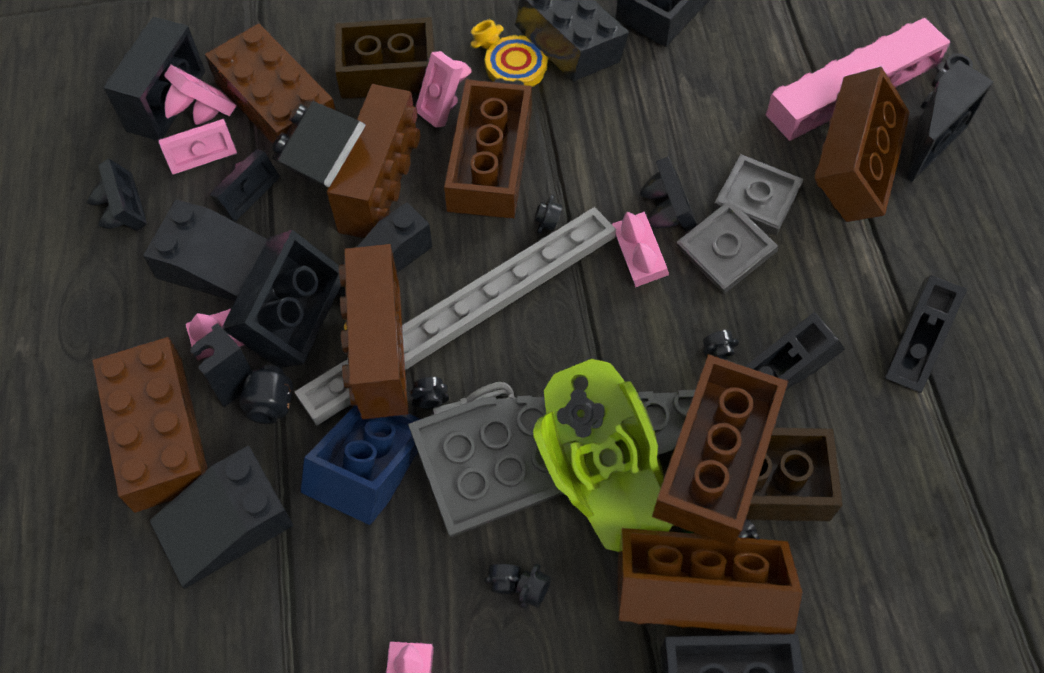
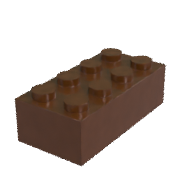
M259 23L205 54L214 81L272 144H274L282 132L286 134L293 123L289 118L298 103L304 104L305 101H315L335 110L333 98Z
M882 66L843 77L840 91L837 94L833 116L830 118L827 137L822 146L819 165L815 170L816 184L819 188H822L834 209L838 210L846 222L885 216L910 112Z
M476 80L465 81L444 186L447 212L515 219L532 113V86Z
M375 84L371 85L357 118L366 126L327 190L338 233L365 238L380 220L390 214L392 201L396 202L398 200L401 189V177L403 174L407 175L411 163L410 154L412 148L416 149L420 141V129L416 128L417 107L413 106L411 91Z
M391 244L346 248L345 264L339 265L341 287H345L346 295L340 297L342 319L346 320L347 330H341L344 354L348 353V364L342 366L345 389L349 388L351 406H358L362 420L407 415L408 400L400 284Z
M166 337L93 360L118 496L134 513L172 501L208 470L182 358L170 338Z
M708 354L661 486L652 517L733 547L743 529L788 381Z
M622 528L617 567L619 621H629L637 624L675 625L682 628L699 627L722 631L758 632L766 635L795 634L802 589L788 541L738 537L732 547L700 534Z

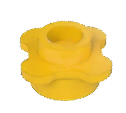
M486 20L474 26L471 30L475 39L471 42L472 48L481 46L486 49L500 39V32L503 31L502 25H495L493 20Z

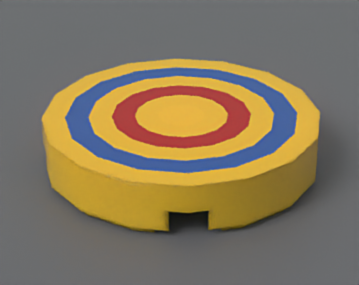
M514 35L503 37L493 43L486 52L485 69L487 76L492 82L498 78L512 82L520 80L524 85L533 87L541 82L544 78V73L547 71L548 57L526 36Z

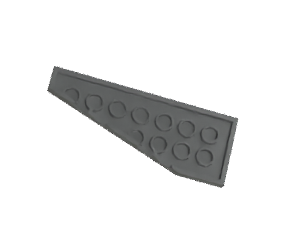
M678 390V392L673 393L638 392L656 436L658 457L675 450L695 390ZM517 396V398L503 399L481 397L408 424L449 538L564 494L556 487L533 434L537 420L546 414L544 397ZM603 418L598 419L593 428H599L603 423Z

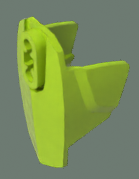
M589 359L555 373L544 389L546 414L537 420L533 434L556 487L566 494L571 503L589 519L605 549L619 552L622 528L669 532L673 526L672 524L652 517L665 477L657 454L658 444L653 427L631 381L625 382L611 363L595 359ZM579 377H585L588 381V387L584 390L587 398L594 403H601L605 408L602 425L599 428L591 427L592 433L585 438L578 437L575 434V429L568 424H561L557 419L558 410L564 408L571 400L570 394L576 390L574 382ZM584 410L577 412L578 417L585 415Z

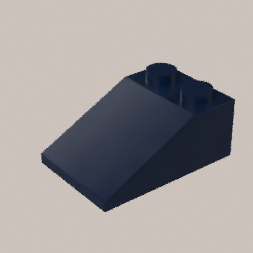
M354 406L305 456L300 493L371 525L391 500L418 452L408 424L421 419L408 413L407 415L362 420L358 406Z

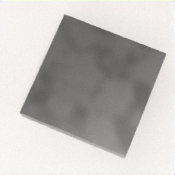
M740 154L714 203L713 210L716 211L727 201L731 200L761 230L777 235L804 179Z
M731 200L727 201L677 241L678 249L723 294L728 292L778 251V245Z

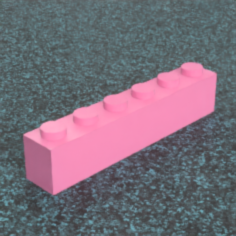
M926 18L913 24L908 23L899 31L889 36H882L874 43L864 48H857L850 55L838 61H831L824 68L812 74H805L798 81L788 86L777 88L770 97L766 116L791 141L830 121L844 76L882 66L890 81L896 87L936 67L942 61L950 41Z

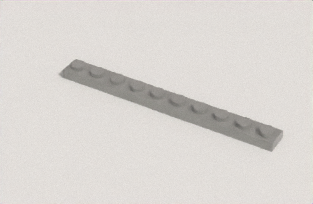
M593 207L402 325L405 370L616 237V229ZM348 359L295 391L297 399L316 426L351 405L349 388L345 389L342 375V366L348 364Z

